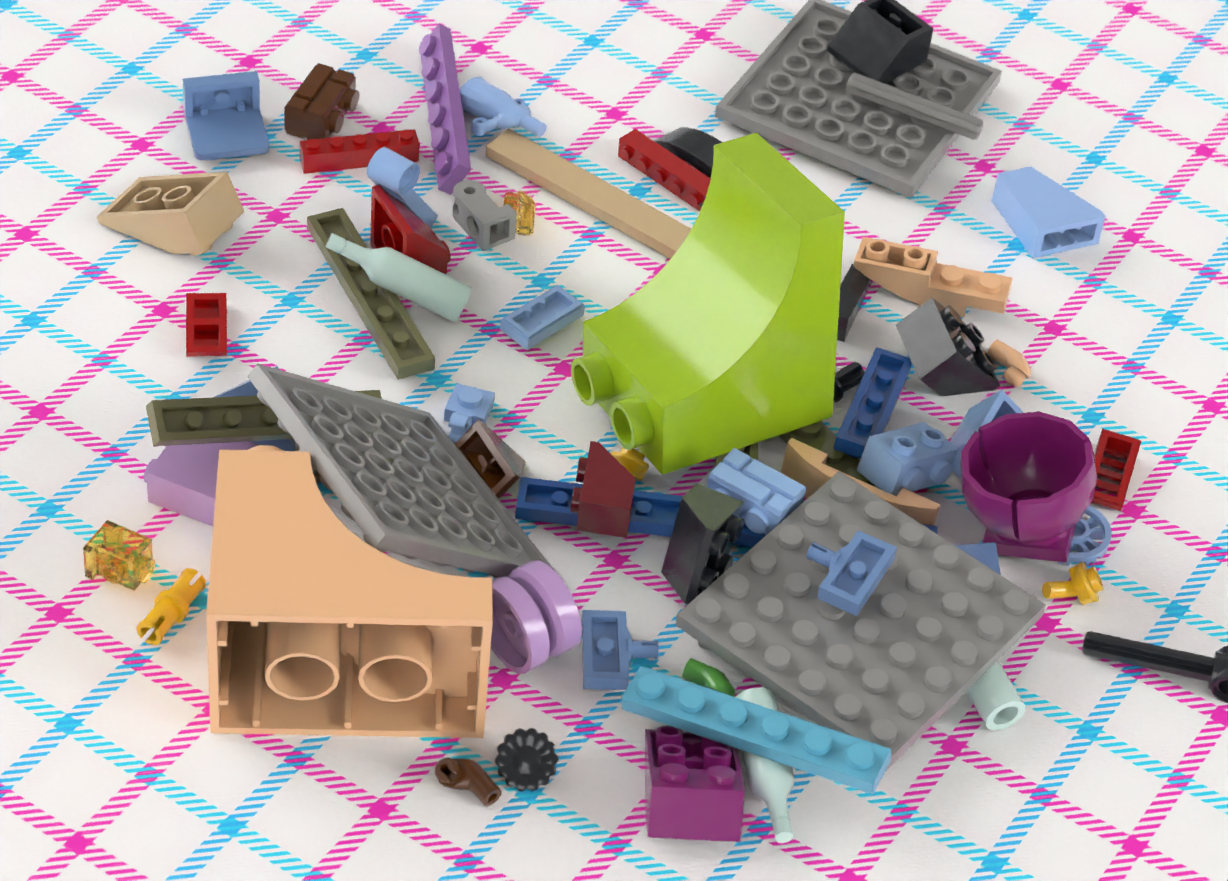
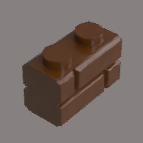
M317 63L284 107V130L286 133L299 138L305 136L307 140L329 138L332 132L339 133L347 111L353 112L358 105L359 91L356 90V77L354 73L340 69L335 71L333 67Z

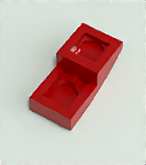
M186 293V357L227 356L226 293Z

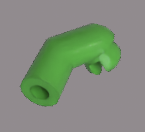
M693 658L688 660L683 670L682 678L697 685L733 697L735 696L734 687L721 670Z

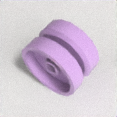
M540 560L529 561L512 570L508 577H498L492 580L493 623L491 649L507 668L517 674H526L543 665L549 657H558L575 648L581 641L582 624L579 610L565 582L551 566Z

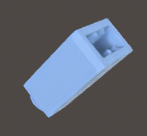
M1031 166L1001 172L997 175L992 203L1032 259L1099 243L1106 217L1100 209Z

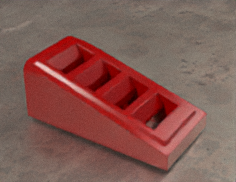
M1102 428L1094 451L1096 474L1118 481L1120 484L1118 486L1097 479L1096 487L1117 493V495L1114 497L1095 491L1092 503L1117 511L1122 510L1142 440ZM1103 454H1109L1121 459H1125L1126 461L1125 463L1105 457L1103 456ZM1100 464L1121 470L1123 472L1122 474L1108 469L1101 468Z

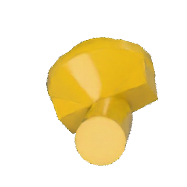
M622 447L620 452H611L638 481L643 479L650 468V465L643 461L645 455L635 449L626 450Z
M1083 561L1068 569L1071 580L1044 582L1042 586V594L1046 599L1078 596L1083 605L1099 601L1098 592L1104 590L1096 568L1094 566L1087 568Z

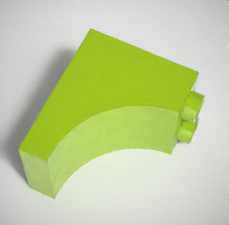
M757 132L715 144L711 180L705 201L692 229L678 251L645 286L612 309L583 321V357L574 359L571 364L572 381L581 401L587 406L598 403L611 418L613 431L619 443L626 450L638 448L662 475L728 453L733 448L740 449L831 418L833 415L845 211Z

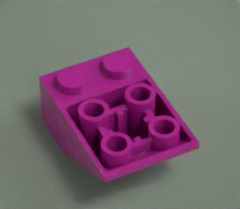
M660 726L656 730L645 729V819L647 838L740 842L745 787L738 749L672 726Z

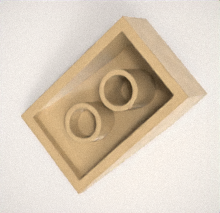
M228 172L139 177L96 218L99 224L169 253H190L192 256H198L208 252L212 248V243L221 234L229 231L233 227V223L245 211Z

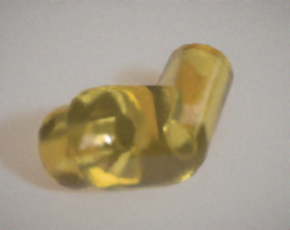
M518 190V193L506 192L504 194V205L509 204L517 212L516 233L523 236L533 234L536 211L534 199L524 191Z

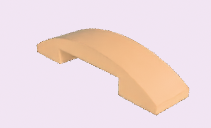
M793 438L788 441L781 473L806 487L805 497L807 499L839 470L826 465L827 453ZM845 474L919 523L935 525L941 504L905 488H902L898 495L894 496Z

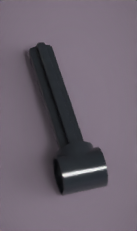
M1092 631L1085 634L1082 652L1085 655L1208 681V689L1211 690L1212 694L1218 700L1228 703V646L1215 651L1213 658Z

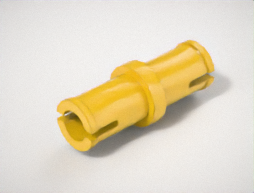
M192 568L184 569L168 590L160 592L155 598L153 609L136 627L140 638L149 629H154L145 640L147 644H160L172 626L183 621L188 615L190 604L206 587V580L203 575L193 585L189 584L198 573L197 570Z

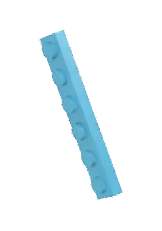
M643 666L639 667L621 698L622 710L873 795L891 761L890 748Z

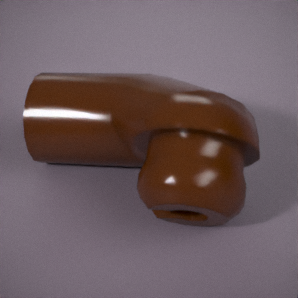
M447 757L439 760L435 766V776L441 785L452 789L471 790L484 806L494 804L502 794L501 789L474 760Z

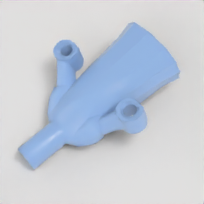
M480 76L469 79L460 88L463 112L478 117L472 120V134L483 136L486 132L497 127L499 129L521 127L538 137L544 135L547 128L546 124L531 116V110L528 105H525L523 99H513L506 91L490 84Z

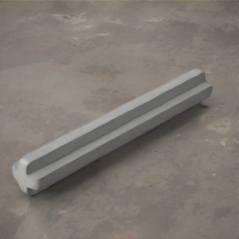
M852 73L848 79L846 91L851 95L972 140H977L983 130L984 121L977 117L858 73Z

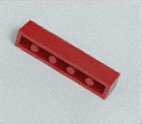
M415 129L299 141V159L303 174L368 167L372 156L382 147H386L412 162H419L420 143Z
M637 129L619 138L618 157L698 211L701 210L711 180L709 177Z

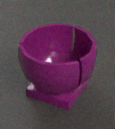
M1040 411L1005 414L979 427L978 432L974 431L961 451L960 472L962 493L967 507L986 527L982 543H996L997 554L1000 556L1067 562L1076 523L1081 519L1094 499L1096 488L1095 455L1089 437L1070 420Z

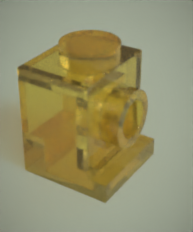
M109 520L100 527L83 547L85 577L91 580L96 575H100L110 583L120 584L135 591L141 583L144 584L151 578L155 569L152 539Z

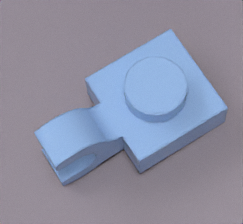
M456 383L444 409V421L449 422L448 427L452 428L449 438L454 444L477 420L486 424L494 406L495 392Z

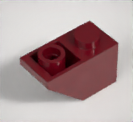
M595 441L590 442L588 458L579 457L576 482H581L583 485L582 488L574 487L570 512L578 513L576 531L627 538L636 478L608 450Z

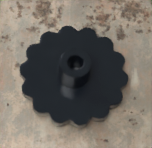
M519 728L514 734H507L504 737V743L499 744L497 747L498 756L495 758V764L499 766L498 775L505 778L507 786H515L519 791H525L527 788L531 791L538 790L540 785H547L550 776L555 775L557 771L555 764L558 762L559 757L554 753L556 749L555 744L548 741L547 734L538 733L534 728H529L526 731Z

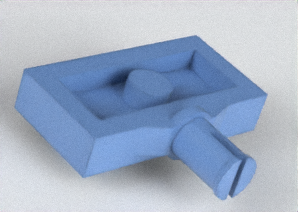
M859 530L849 544L837 552L813 542L812 546L809 547L806 559L829 568L828 575L819 586L817 599L857 616L895 560L897 547Z
M582 610L583 689L626 690L629 683V665L632 658L658 659V640H632V636L627 629L626 611Z

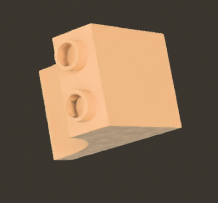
M268 445L255 446L248 450L219 449L207 601L210 733L484 738L493 623L492 578L447 575L421 569L392 558L365 543L334 515L323 499L312 471L310 452L284 451Z

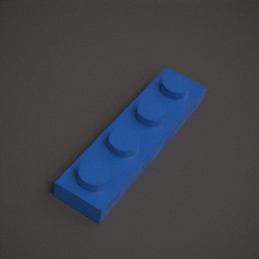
M878 347L875 348L836 436L834 450L846 453L854 458H861L869 436L885 432L912 367L909 357Z

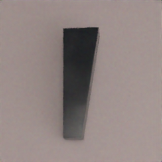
M854 264L851 265L840 285L837 340L845 342L873 282L857 270Z

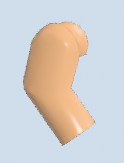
M996 339L989 347L988 353L993 360L1008 368L1003 374L1006 382L1014 387L1022 386L1025 378L1029 379L1031 375V368L1026 358L1019 351Z

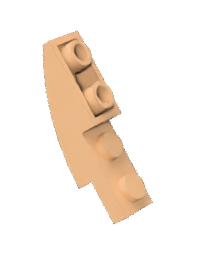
M862 238L854 259V267L888 291L919 305L924 304L933 297L944 307L952 306L960 317L963 318L965 317L967 307L1004 314L1011 292L1012 277L937 263L938 251L888 242L882 239Z

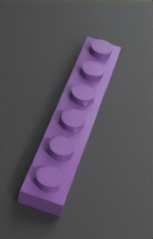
M438 23L431 34L423 37L419 46V54L421 55L422 76L424 77L425 100H427L428 123L431 130V147L434 153V170L437 175L438 190L452 195L453 187L463 181L471 171L451 28Z

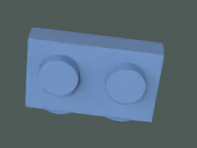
M257 71L182 78L184 117L194 156L197 160L265 154L269 151V140L260 111V80Z

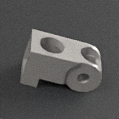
M474 180L461 181L453 187L455 201L452 216L482 251L515 239L517 212L509 204L499 207L486 195L485 186Z

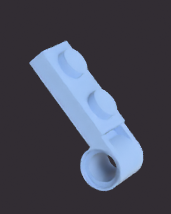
M386 147L377 150L367 168L368 178L375 186L380 185L423 222L432 227L438 215L413 190L420 175L419 165Z

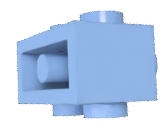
M926 422L869 436L857 471L874 484L876 488L897 496L902 488L914 492L945 483L953 471L952 464L958 448L949 442L942 432L932 428Z

